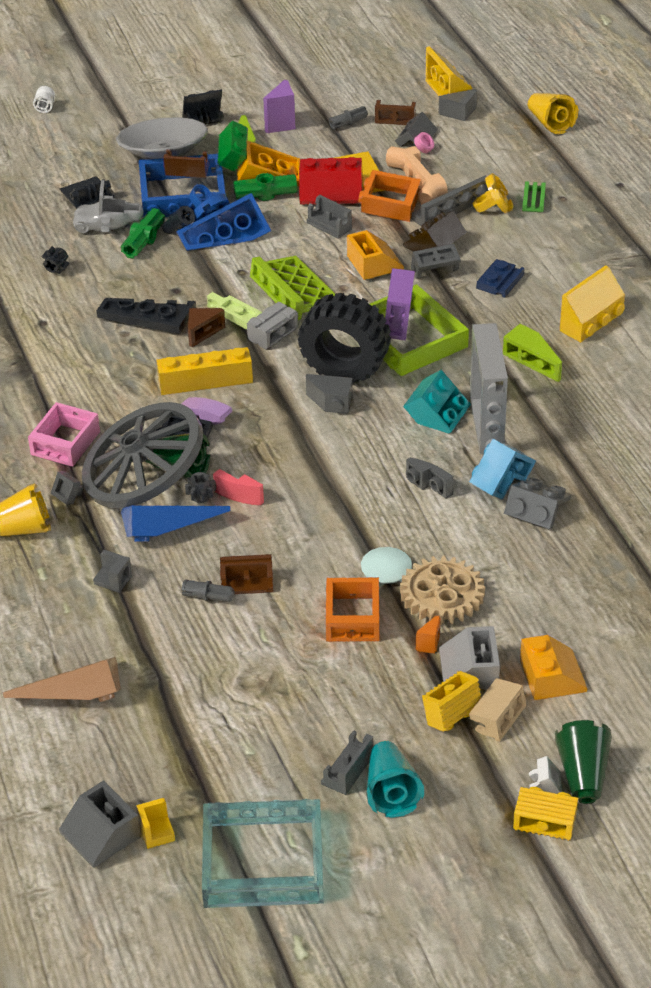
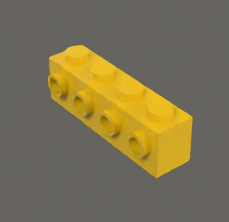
M248 347L156 359L161 395L253 383L252 360Z

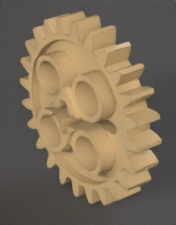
M432 556L431 562L422 559V565L413 563V570L406 569V575H402V583H400L401 601L405 602V609L411 608V615L419 613L420 620L429 617L430 621L433 617L440 616L441 625L446 619L451 624H454V618L464 621V614L472 617L473 610L479 611L480 604L484 603V578H480V571L474 572L473 565L465 567V560L456 563V557L446 561V557L442 556L441 561H437Z

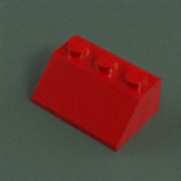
M330 157L300 159V205L316 204V197L319 195L338 204L358 203L360 191H363L362 158Z

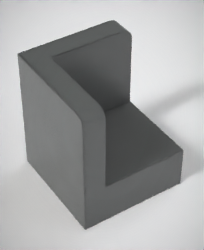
M103 550L101 553L102 568L93 579L94 585L120 593L132 577L130 558Z

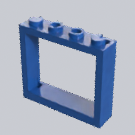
M208 154L210 165L207 176H216L218 192H211L213 196L221 193L225 194L222 166L217 163L218 154ZM203 155L185 156V157L201 158V156H203ZM163 158L139 160L143 218L153 208L159 209L165 217H169L182 206H188L193 211L196 209L189 198V194L148 197L147 181L194 177L165 175ZM202 193L196 194L198 197L204 198Z

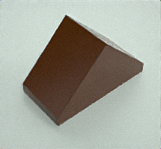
M189 309L188 337L190 347L196 346L226 328L224 309Z

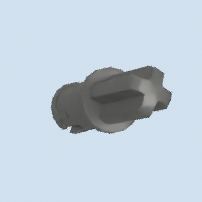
M365 106L350 111L345 110L344 113L329 118L330 127L335 130L347 124L352 125L353 122L366 118L368 111Z
M185 579L182 584L183 596L203 598L204 601L215 599L228 602L232 601L234 597V589L232 587L212 584L211 581L197 582Z

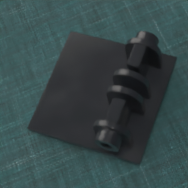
M222 89L184 96L182 118L194 119L204 123V118L206 124H209V119L211 123L224 119L223 111H220Z
M95 176L59 189L77 209L82 205H91L99 202L101 180ZM104 180V196H113L114 198V195L108 189L111 188L110 181Z

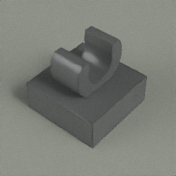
M59 471L50 494L66 505L74 504L76 496H81L84 486L80 485L81 482L67 472Z

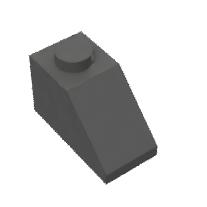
M306 374V395L325 412L348 414L353 397V378Z

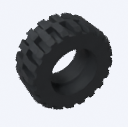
M336 293L334 296L329 294L318 299L306 315L299 328L298 345L301 348L300 352L303 358H307V364L310 367H314L319 375L353 378V383H358L360 380L365 381L369 379L371 375L378 371L391 344V331L389 325L385 324L387 320L384 315L379 314V309L375 305L371 306L365 298H356L357 295L349 294L348 296L344 293ZM329 330H340L349 334L358 342L360 347H350L340 343L332 336Z

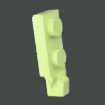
M214 292L207 295V307L224 309L226 319L247 329V323L251 318H256L262 313L230 295L224 298Z

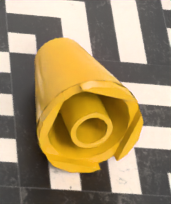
M534 93L528 100V109L548 131L554 134H564L567 132L565 130L574 126L578 118V105L575 104L574 98L569 95Z
M31 484L0 502V536L51 531V524L46 525L45 519L50 517L41 491L35 492V489L38 487L37 484Z

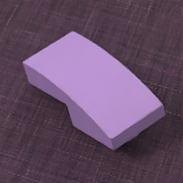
M189 397L181 403L190 408L200 419L212 421L213 425L224 422L225 418L232 412L230 406L207 398Z

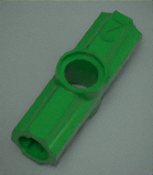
M262 173L257 175L256 179L233 182L235 200L241 199L252 193L254 198L257 197L262 201L271 200L275 195L297 193L295 174L273 176L269 173Z
M153 208L151 211H148L140 223L134 222L131 225L129 236L121 245V252L127 258L134 259L146 244L152 245L155 242L158 229L165 222V215L159 209Z

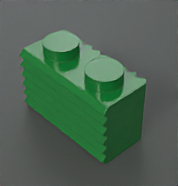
M231 121L219 134L217 163L231 171L238 169V166L244 162L247 156L248 128L243 124Z

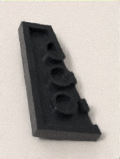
M105 298L96 310L97 318L180 334L189 320V309L196 308V301H188L187 304H177V300H167V303H155L154 299L134 302V299Z

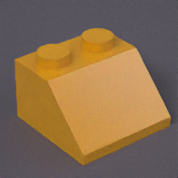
M549 635L521 639L520 663L534 700L587 692L586 683L574 652L570 647Z

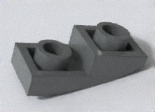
M411 457L406 459V478L409 482L414 483L421 490L430 486L433 491L438 492L445 499L453 495V476L429 462Z

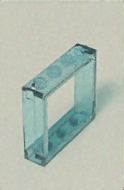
M320 799L203 804L202 897L204 908L324 904ZM312 823L314 876L212 880L213 826Z

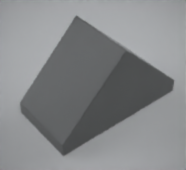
M476 89L439 96L438 113L442 116L466 121L477 107Z

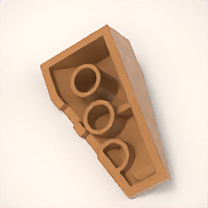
M116 657L105 659L2 693L4 698L77 700L98 698L99 702L115 698L114 692L121 690Z

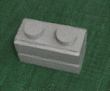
M281 302L267 307L256 318L253 317L248 321V339L255 344L258 343L260 347L268 349L298 328V313L290 307L287 308Z

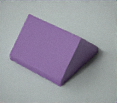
M283 80L263 98L266 133L296 129L294 93L288 80Z

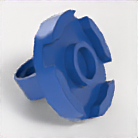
M201 184L195 185L189 194L191 202L196 207L193 223L230 204L225 194L221 193L213 196L210 190ZM195 192L202 193L204 198L198 197Z

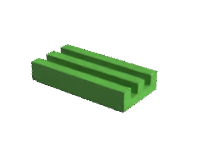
M525 181L522 211H544L546 182H542L541 186H538V182H533V185H529V181ZM529 191H532L531 206H527ZM537 191H541L539 207H535Z

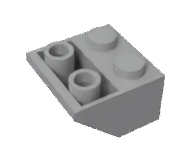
M494 626L467 627L439 647L443 682L446 681L445 679L453 676V674H457V671L477 677L480 689H488L496 678L499 679L500 663Z

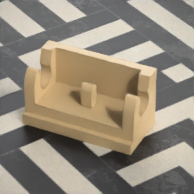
M496 678L469 713L471 720L485 725V727L477 725L475 730L500 742L527 706L523 685Z

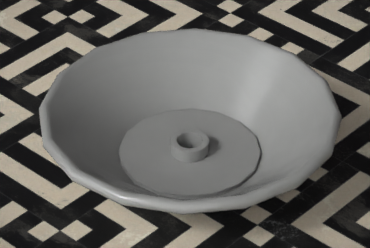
M181 117L158 118L130 125L119 132L116 141L120 147L143 159L163 158L164 154H166V149H171L172 156L183 157L205 138L208 129L204 123L194 119Z

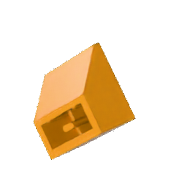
M368 230L347 235V257L363 280L391 274L392 268L404 270L403 264L389 245Z

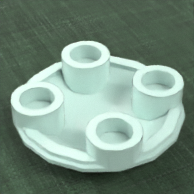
M393 547L373 549L364 555L361 561L362 572L367 578L379 577V587L388 583L402 582V575H406V569L412 568L410 557L402 550Z

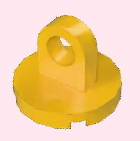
M494 173L486 176L485 181L489 191L474 200L473 206L476 211L483 212L496 204L504 213L512 211L514 207L511 199H507L508 190L501 179Z

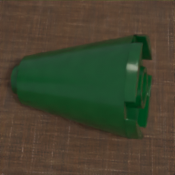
M190 433L162 437L157 440L188 441ZM203 434L200 451L182 478L187 479L188 477L191 478L195 473L207 472L211 454H207L206 446L210 447V443L206 435ZM153 449V453L171 466L177 462L184 451L183 449ZM149 459L145 460L146 463L158 467Z
M592 720L568 722L562 725L560 732L558 730L555 731V743L572 797H577L581 804H592L602 795L612 741L611 729L603 723L602 727L594 726V721Z

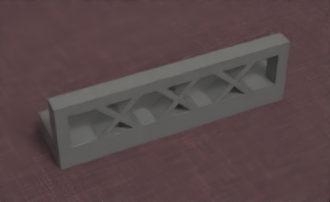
M486 175L422 204L420 209L412 212L411 219L421 226L430 219L434 222L433 218L442 212L445 215L452 211L458 214L472 207L477 197L489 191L485 181Z

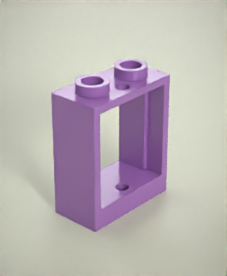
M392 268L385 316L387 320L385 324H388L390 327L391 339L406 341L415 271Z

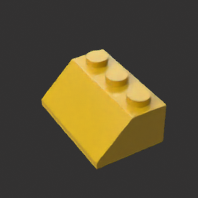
M430 46L426 47V82L438 96L473 90L472 86L468 84L446 58Z
M605 265L562 295L560 332L580 343L592 336L603 326H606L617 316H620L625 309V294L608 266Z

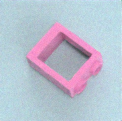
M56 402L28 436L31 455L73 467L100 433L98 413ZM61 425L80 430L72 442L53 437Z

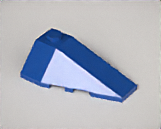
M252 193L176 232L186 251L253 241L271 232V229Z
M132 505L122 508L121 514L127 537H134V542H150L149 537L159 536L229 512L230 506Z

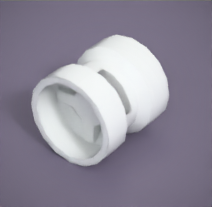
M48 86L38 88L33 101V106L38 112L48 113L52 109L55 100L54 90Z

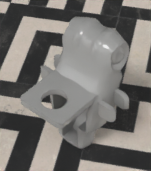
M101 180L99 202L79 206L74 212L73 225L80 233H86L89 230L109 232L113 229L126 227L129 222L140 221L143 217V207L139 203H129L122 199L113 198V196H104V180Z

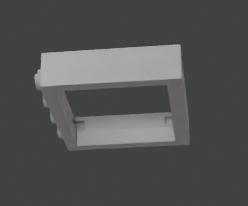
M496 323L472 325L470 403L480 454H484L486 446L491 443L492 439L502 443L505 442L508 376ZM503 381V385H496L495 382Z

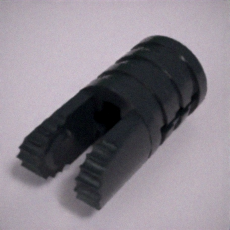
M182 206L173 212L162 226L164 233L171 234L175 230L178 231L193 223L195 220L194 211L188 206Z

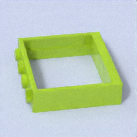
M417 284L413 285L410 309L413 308L444 337L405 354H401L390 344L383 360L400 376L468 348L469 329ZM388 296L370 303L371 306L375 305L379 309V314H383L384 317L386 316Z

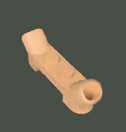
M391 146L387 150L386 163L389 167L402 169L407 177L421 179L418 192V202L421 205L448 193L444 178L439 173L431 175L421 164V152L415 146L408 148Z

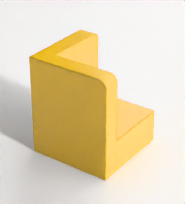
M165 798L136 805L140 830L147 849L175 841V834L168 818Z

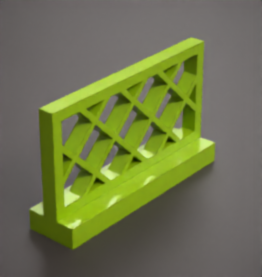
M296 255L270 261H264L260 256L252 258L250 277L275 303L281 302L287 308L290 307L296 310L298 320H301L302 313L309 312L314 303L321 299L319 297L329 294L335 295Z

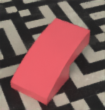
M221 469L213 473V480L216 483L215 493L245 504L262 505L264 503L263 484L245 474L237 479Z

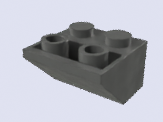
M104 780L78 797L59 828L60 834L93 868L141 837L138 814Z

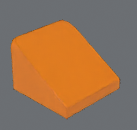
M440 616L433 617L417 631L416 651L434 654L437 652L441 631Z

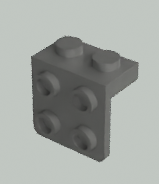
M529 478V480H521V482L511 485L504 514L552 529L559 504L569 501L572 495L567 493L566 489L561 486L552 485V487L543 485V481L540 479Z

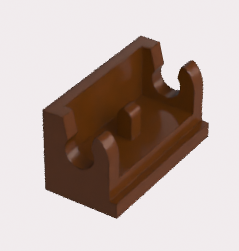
M377 100L375 104V124L407 125L416 116V102H412L411 106L381 104V100Z
M166 149V154L163 157L165 175L201 178H206L210 165L207 151H203L201 158L172 156L171 149Z
M272 554L220 557L221 585L232 587L234 595L273 593Z

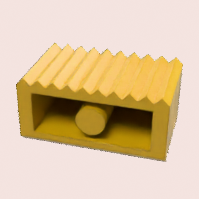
M457 671V674H453L449 679H445V682L438 684V687H434L430 692H426V695H422L428 726L442 732L449 731L462 718L469 717V713L481 699V693L479 692L481 689L478 687L480 684L477 677Z
M520 787L514 812L513 828L521 832L526 831L527 833L532 832L538 835L560 837L569 841L572 837L577 815L578 798L572 797L565 792L556 794L543 791L538 787Z

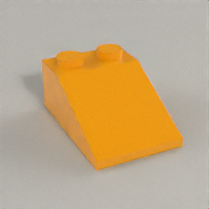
M247 140V156L244 162L238 166L237 177L238 180L256 179V176L262 173H269L273 176L295 174L297 187H299L300 158Z

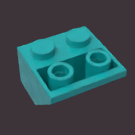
M441 369L423 379L403 407L417 424L449 434L471 404Z

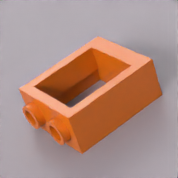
M372 170L370 177L365 179L364 191H360L358 203H361V212L410 222L412 212H414L418 201L421 179ZM376 188L406 194L404 201L371 194L373 189Z
M379 577L326 578V642L379 641ZM333 599H372L373 615H333Z

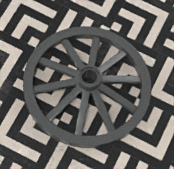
M174 402L148 405L121 418L100 436L89 451L82 469V483L85 490L96 503L110 508H125L138 505L163 493L187 472L200 451L203 441V429L199 419L190 408ZM172 416L184 419V421L156 431ZM159 417L142 432L146 420ZM185 428H190L188 441L157 440ZM113 442L120 444V447L104 454ZM153 449L184 450L173 466L153 453ZM114 459L95 480L97 466ZM149 459L166 473L146 486L142 462ZM133 462L138 490L119 494L130 465ZM121 465L111 492L105 493L98 488Z

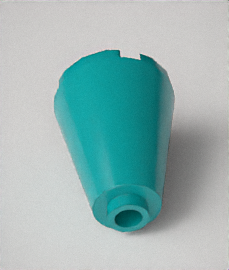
M382 741L375 744L370 752L366 795L368 804L374 812L385 813V816L390 818L405 816L413 812L417 808L419 800L421 798L423 800L424 785L420 776L396 744L390 741Z

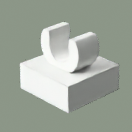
M548 756L537 759L538 769L529 772L530 778L535 783L530 784L529 787H538L543 791L546 790L556 794L562 792L560 770Z

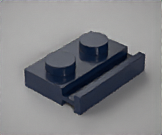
M496 259L478 279L476 289L494 295L500 293L505 298L524 276L525 268L521 267L519 269L514 264Z

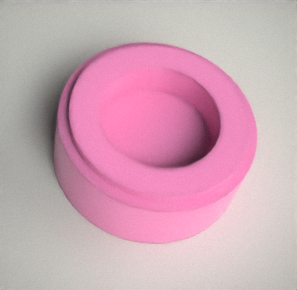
M421 132L415 137V145L422 153H428L434 148V140L429 134Z

